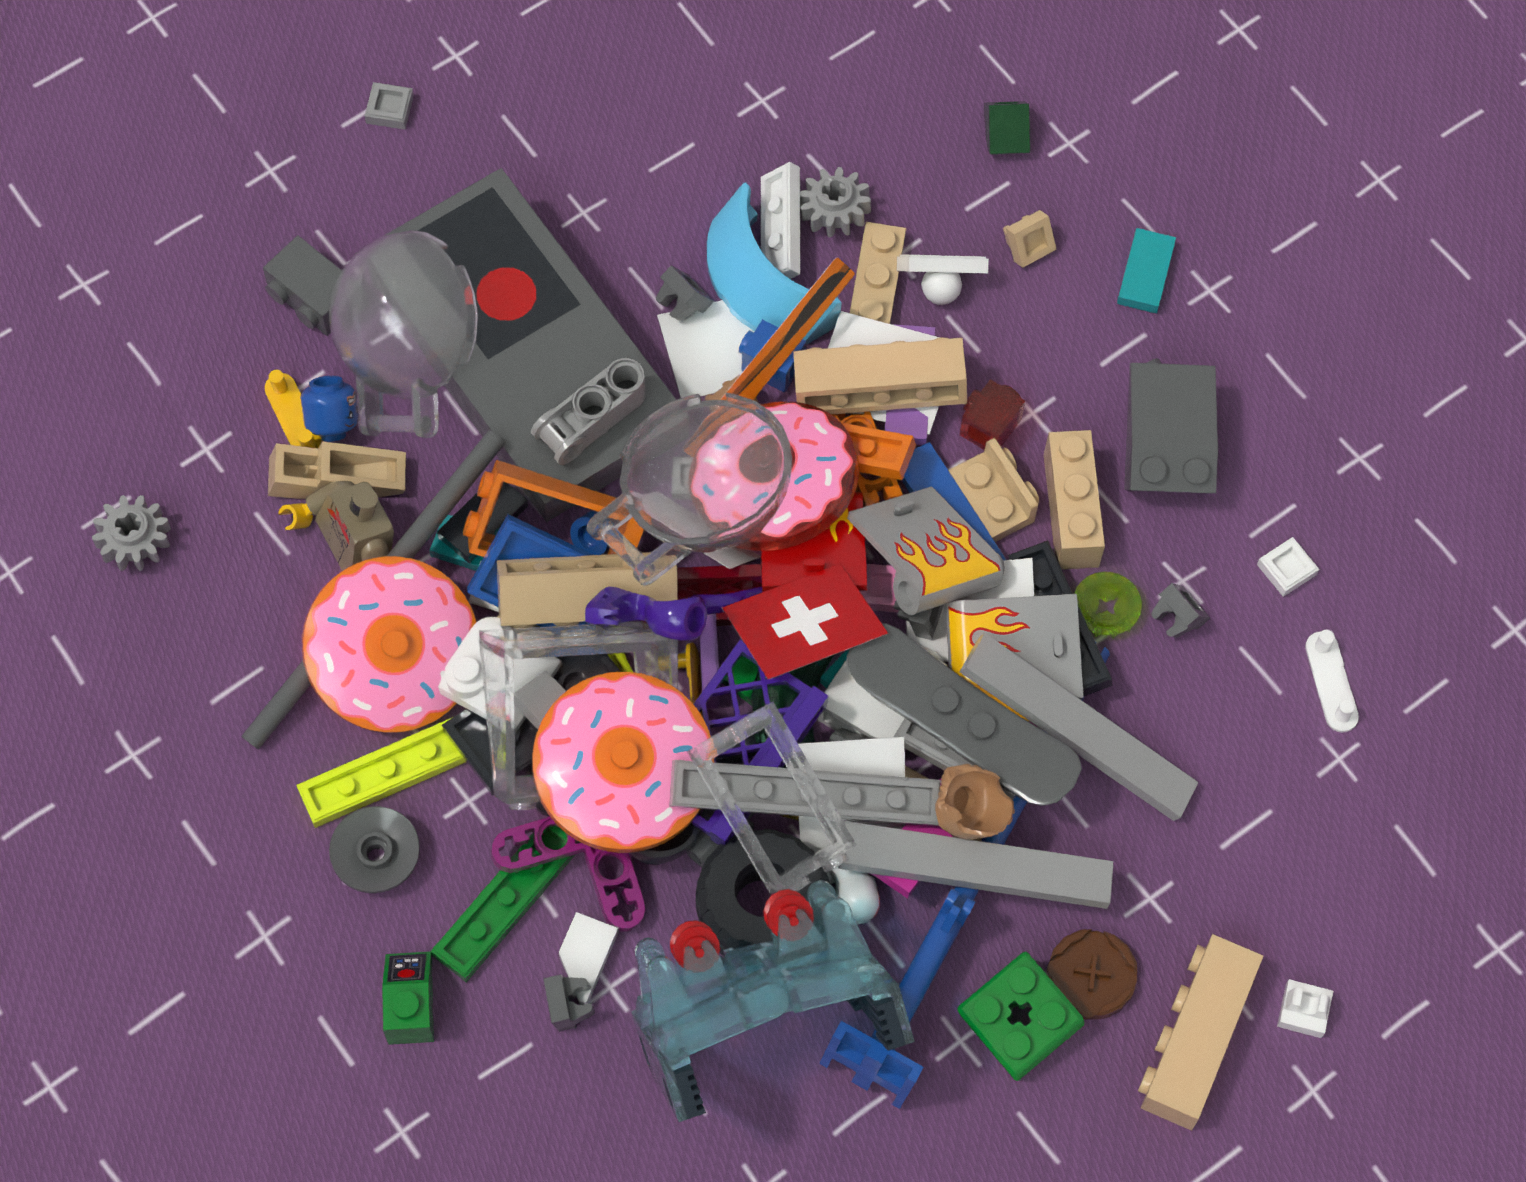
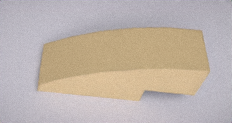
M323 441L319 448L276 443L269 457L268 496L306 499V497L320 488L335 481H351L354 484L368 482L378 497L403 494L405 491L406 452Z

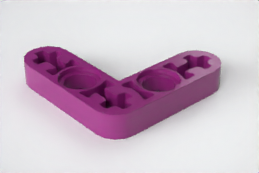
M551 817L506 829L494 839L491 847V859L497 868L508 873L519 872L583 852L606 923L618 928L620 932H626L636 928L642 921L645 913V902L629 853L608 852L595 849L583 843L576 844L575 839L567 833V843L563 848L559 850L549 849L542 842L541 835L548 827H559ZM527 833H534V846L540 854L539 856H532V848L519 852L518 861L511 862L509 856H500L499 852L504 849L506 840H512L514 846H520L528 843ZM605 856L617 857L623 864L622 875L612 880L604 878L598 871V863L601 858ZM628 882L630 888H624L622 895L626 905L634 904L636 910L630 915L631 921L625 922L622 915L614 916L612 913L618 906L615 891L606 896L604 889H616Z

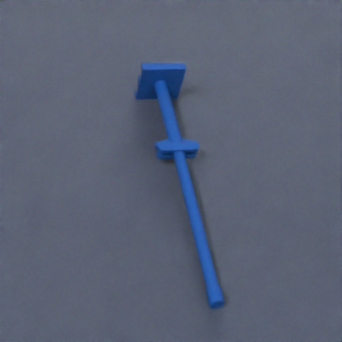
M1106 647L1101 652L1104 663H1106L1110 656V652ZM1015 796L1013 800L1015 814L1012 815V822L1006 826L1003 832L991 837L982 838L981 841L1004 845L1027 801ZM958 886L951 889L891 998L894 1002L895 999H898L902 1003L908 1025L976 903L974 899L979 892L978 889ZM841 1021L819 1064L827 1068L832 1059L856 1072L851 1082L868 1091L871 1083L875 1082L896 1094L892 1105L900 1109L924 1067L896 1052L895 1049L888 1051L876 1037L877 1031L875 1029L870 1037ZM902 1027L901 1029L904 1035L907 1028Z

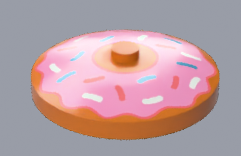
M399 556L376 557L364 560L334 576L320 590L312 602L302 633V657L305 671L313 689L322 702L345 721L360 728L378 732H404L418 729L441 718L457 704L441 695L438 686L447 663L476 623V618L468 600L459 587L433 566L415 559Z
M611 672L590 677L572 686L549 708L536 734L532 757V771L537 794L542 805L553 821L564 832L577 841L595 849L616 853H631L644 851L666 843L681 833L694 820L701 809L669 807L672 761L685 760L714 763V750L712 739L703 717L682 692L665 681L646 674Z

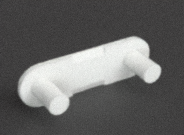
M1330 630L1313 633L1307 639L1305 649L1326 722L1331 729L1337 732H1349L1358 723L1359 715L1334 633Z

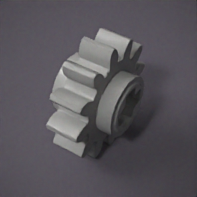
M842 167L836 169L835 176H829L826 170L821 169L819 181L813 178L806 179L807 190L800 191L802 221L811 220L813 232L820 230L824 226L827 229L828 237H832L835 234L836 228H841L842 232L848 236L850 235L851 223L857 226L865 225L864 214L871 213L869 185L867 183L859 184V174L857 172L850 174L846 178L844 177Z
M122 495L119 499V508L114 509L109 504L103 505L107 519L95 518L93 520L95 528L99 533L93 535L92 540L95 547L101 549L100 554L105 563L116 559L119 570L124 571L128 566V562L133 561L136 568L142 571L144 568V558L149 557L150 560L159 562L160 558L156 548H168L170 546L165 533L169 532L171 527L168 519L162 517L163 513L158 503L148 508L144 496L140 495L136 499L135 504L130 505L127 498Z

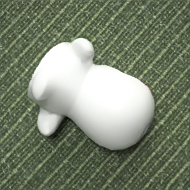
M841 849L836 850L825 859V864L829 868L826 871L829 882L836 885L834 897L836 913L844 922L850 924L867 923L877 915L880 909V896L875 878L870 876L869 873L838 869Z

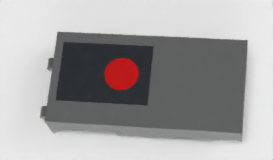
M502 168L360 249L367 284L372 283L421 347L431 369L483 437L490 430L505 442V445L496 455L500 461L593 491H599L688 436L689 416ZM630 358L640 363L645 377V401L640 407L610 428L607 433L587 446L573 461L565 465H559L554 459L555 453L542 439L536 440L531 434L534 423L544 413L558 406L615 360ZM624 380L616 386L622 389H629L636 383ZM590 406L583 412L588 415H596L603 409L599 406ZM520 487L546 522L576 505Z

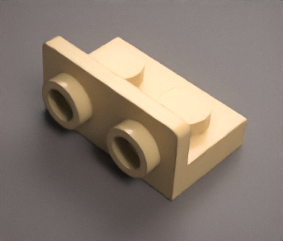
M993 438L986 442L983 453L948 471L993 540L997 542L1035 521L1039 497L1033 485L1029 481L1024 482L1016 471L1017 464L1012 453L1007 448L1002 449L996 439Z

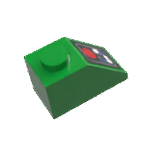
M431 951L385 955L382 983L383 1031L388 1045L434 1042Z

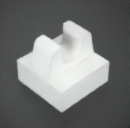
M1289 979L1285 986L1277 1027L1322 1038L1326 1030L1333 991Z

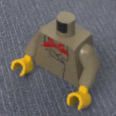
M351 481L331 482L306 497V503L286 504L279 509V515L293 513V522L285 527L286 530L307 528L312 523L313 514L316 515L315 521L342 571L364 560L385 557L392 550L393 526L378 500L377 493L368 482L354 484Z

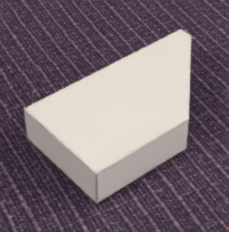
M576 912L560 948L559 957L568 977L585 978L590 983V990L581 991L576 995L579 1004L584 1005L589 1003L618 935V928Z

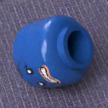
M322 376L311 380L309 387L304 389L300 396L303 421L306 429L310 430L314 435L321 436L323 441L332 442L344 439L346 432L355 428L359 422L355 390L353 386L343 382V379L339 376Z

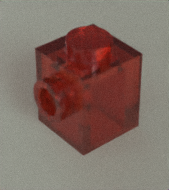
M990 379L982 391L975 389L968 397L967 404L963 407L965 413L962 416L959 435L984 451L986 442L993 438L1002 447L1022 420L1026 401L1012 387L999 385Z

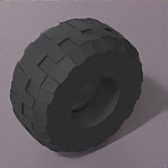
M772 829L748 830L730 838L726 845L719 844L716 850L707 857L697 881L695 894L696 912L699 921L707 924L716 934L720 943L719 953L724 957H728L737 964L746 967L775 968V966L789 964L799 959L806 951H810L818 941L819 936L825 929L830 913V882L826 869L822 866L818 855L812 848L810 849L801 842L799 838ZM755 881H770L779 885L783 890L797 891L805 897L813 909L814 920L812 927L806 935L797 940L787 941L780 939L768 928L764 917L750 914L739 905L736 899L738 892L747 884Z

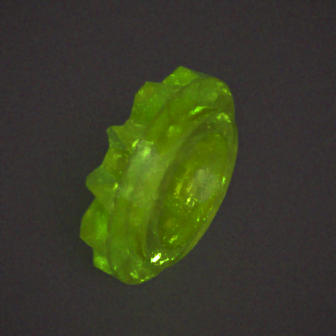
M1113 572L1094 573L1083 579L1074 594H1077V603L1086 624L1095 637L1110 635L1114 639L1125 631L1130 632L1140 617L1142 601L1139 591L1129 579ZM1118 597L1113 609L1115 614H1111L1107 610L1095 614L1100 603L1098 599L1101 598L1103 601L1108 602Z

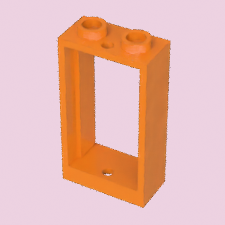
M496 460L492 472L485 471L482 475L477 496L482 497L477 512H469L463 530V536L468 537L469 553L484 557L495 538V535L485 532L504 482L620 518L621 520L608 554L635 553L647 519L620 503L625 500Z

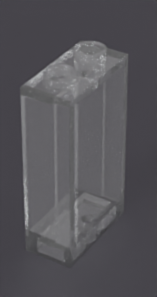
M773 701L687 751L770 894L786 889L799 891L811 883L807 875L822 867L825 873L849 860L845 852L857 844ZM763 728L831 844L778 875L711 760Z

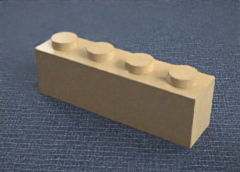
M942 337L928 341H895L890 344L877 345L854 344L849 347L810 348L793 351L797 404L806 409L820 410L829 415L967 404V379L963 338L949 339Z
M672 551L497 560L501 626H510L513 629H530L535 624L553 623L559 627L575 626L579 622L585 621L587 604L606 587H617L633 593L650 596L657 601L678 600L677 565Z
M1212 934L1206 948L1197 945L1187 969L1195 973L1191 985L1187 987L1181 984L1171 1010L1179 1013L1174 1027L1164 1026L1155 1047V1051L1162 1053L1161 1059L1156 1069L1148 1065L1138 1091L1146 1094L1141 1109L1192 1131L1199 1120L1263 955Z

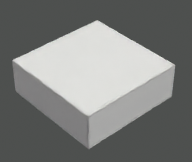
M1293 537L1259 558L1257 566L1283 597L1315 577L1319 571L1316 564Z

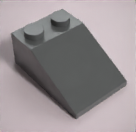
M1130 363L1124 490L1216 493L1218 436L1215 366Z

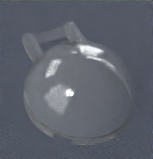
M409 230L377 238L350 258L344 265L333 287L329 302L331 336L342 360L356 376L358 427L365 436H377L381 432L415 433L420 438L434 437L439 428L437 389L448 384L460 366H468L476 341L478 313L475 293L464 265L455 266L450 257L445 253L443 249L448 248L447 244L425 232ZM383 394L406 400L412 399V416L384 415Z
M726 393L727 400L702 401L700 394L690 395L670 402L651 413L634 429L620 453L623 460L620 476L622 494L589 520L586 528L587 532L595 540H603L634 570L633 577L643 586L652 584L691 552L708 553L723 551L743 544L756 536L774 519L785 499L792 476L790 443L783 425L771 411L754 400ZM632 517L643 530L663 542L646 557L617 530Z

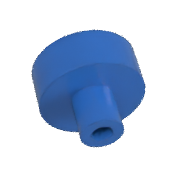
M590 511L574 521L570 530L574 546L593 555H602L609 550L616 533L612 521L606 515L597 511Z

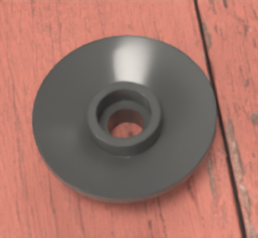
M381 806L362 808L345 817L336 827L329 846L330 861L336 875L350 888L364 893H382L401 885L414 871L420 853L418 835L411 822L398 811ZM374 849L384 851L383 858L378 861L370 860L368 855Z

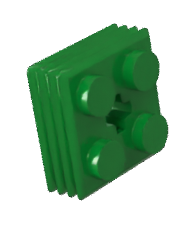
M1022 952L957 1008L964 1021L1016 1081L1024 1077L1084 1026L1083 1016L1028 952ZM1018 1006L1024 1009L1028 1006L1032 1009L1028 1013L1031 1020L1028 1025L1024 1026L1021 1022H1017L1014 1025L1010 1023L1013 1018L1011 1010L1014 1007Z

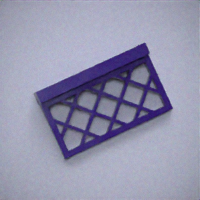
M739 640L694 702V706L699 712L702 711L710 736V728L736 724L740 747L714 751V763H716V758L742 754L743 765L783 768L796 751V744H801L826 709L829 696L815 686L813 688L809 687L788 672L768 680L765 678V674L759 665L760 681L735 685L732 668L742 655L758 665L745 643ZM728 676L729 686L719 687ZM786 684L799 693L790 707L771 710L767 687ZM762 688L766 711L740 715L736 692ZM731 693L735 716L709 720L706 704L711 697ZM783 716L777 726L774 727L773 717ZM767 719L770 736L764 743L746 746L742 723ZM757 752L749 763L747 753ZM716 810L709 821L697 814L691 823L709 835L710 840L716 844L726 845L730 838L736 835L751 812Z

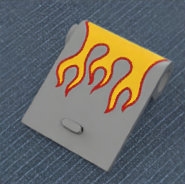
M932 486L848 512L847 519L896 570L893 582L895 599L899 607L908 615H914L996 588L1003 580L1005 566L1001 556L988 545Z
M1077 594L961 600L945 605L949 668L959 676L974 683L960 673V670L977 639L986 633L1074 696L1083 699Z

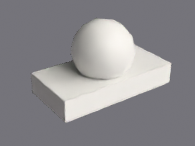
M900 255V257H897V271L926 272L921 283L924 295L933 304L946 305L960 295L962 281L959 273H988L989 259L980 256Z

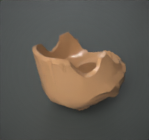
M963 764L948 767L944 770L938 800L935 803V811L938 823L943 830L956 838L973 840L991 837L1003 832L1006 826L1013 820L1012 815L1015 814L1014 801L1002 790L999 782L1000 777L996 773L983 770L977 765Z

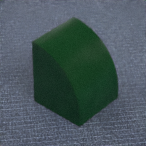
M1025 101L984 103L985 134L989 154L1030 153L1029 103Z

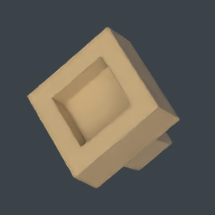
M1041 210L1031 215H1026L1022 217V220L1003 228L1014 262L1022 268L1057 250L1049 216Z

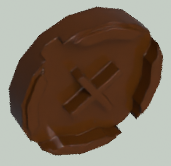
M1082 929L1065 936L1053 949L1046 969L1048 977L1085 1020L1105 1019L1120 1012L1131 1000L1137 983V962L1131 950L1116 935L1105 931L1102 933L1092 931V929Z

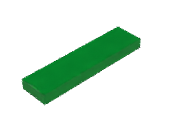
M551 826L542 832V842L549 849L559 850L567 843V835L560 827ZM534 833L529 836L528 843L522 845L510 858L511 862L518 861L519 852L532 848L533 857L540 855L534 846ZM575 855L519 872L508 873L500 870L431 950L432 956L467 983Z

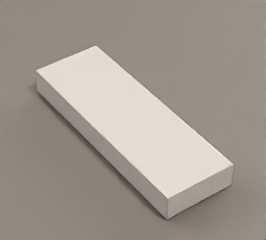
M791 162L761 176V251L772 265L789 279L800 275V167Z

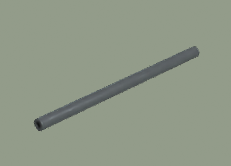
M490 430L486 432L387 556L414 558L505 445V442ZM303 660L241 736L256 749H260L310 687L311 683L306 674Z

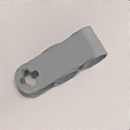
M630 358L615 360L558 406L544 413L534 423L531 434L536 440L542 439L555 453L554 459L559 465L570 463L587 446L607 433L610 428L640 407L645 401L646 386L642 366ZM624 380L636 383L629 389H622L616 386ZM590 406H599L603 409L596 415H588L583 412Z

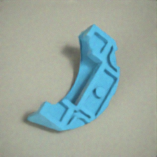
M745 182L711 222L707 238V267L711 283L718 297L728 306L733 316L755 331L762 319L780 327L810 289L795 283L772 265L759 248L750 228L757 221L758 213L750 205L751 188ZM836 297L803 338L806 341V345L835 328L842 305L838 297Z

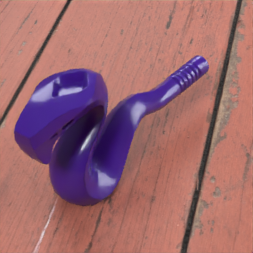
M606 587L587 604L585 622L606 629L628 621L643 620L647 622L651 631L657 635L675 640H694L702 634L706 626L707 615L724 612L722 607L762 593V587L729 594L694 595L687 599L673 601H657L650 596L633 593L617 587Z

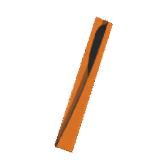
M836 257L685 442L682 446L685 452L692 457H697L701 446L717 434L723 423L740 416L855 275L843 261Z

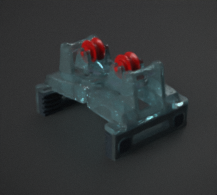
M820 880L812 883L807 891L808 901L799 892L790 889L779 890L772 894L765 903L763 914L773 941L739 947L735 950L733 948L723 950L724 958L719 956L720 943L716 934L707 924L697 920L682 923L672 933L670 951L675 958V966L671 959L665 956L663 947L656 939L644 938L636 945L635 957L638 963L641 995L637 996L636 1008L631 1011L647 1066L678 1122L706 1113L702 1105V1098L699 1095V1088L696 1085V1078L693 1075L694 1071L690 1065L689 1055L773 1020L783 1013L790 1011L798 1013L847 1001L854 1011L862 1009L869 1017L877 1031L876 1037L888 1051L915 1042L899 984L871 954L853 917L849 904L843 898L837 897L833 886L828 882Z

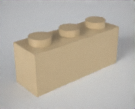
M1091 430L1049 432L1044 450V464L1055 557L1061 570L1099 568L1105 543Z

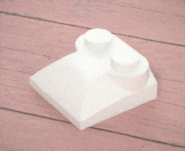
M486 617L473 625L445 667L438 688L441 695L515 735L526 717L511 702L513 693L545 671L554 677L562 663L558 658L514 633L510 626H501L500 618Z

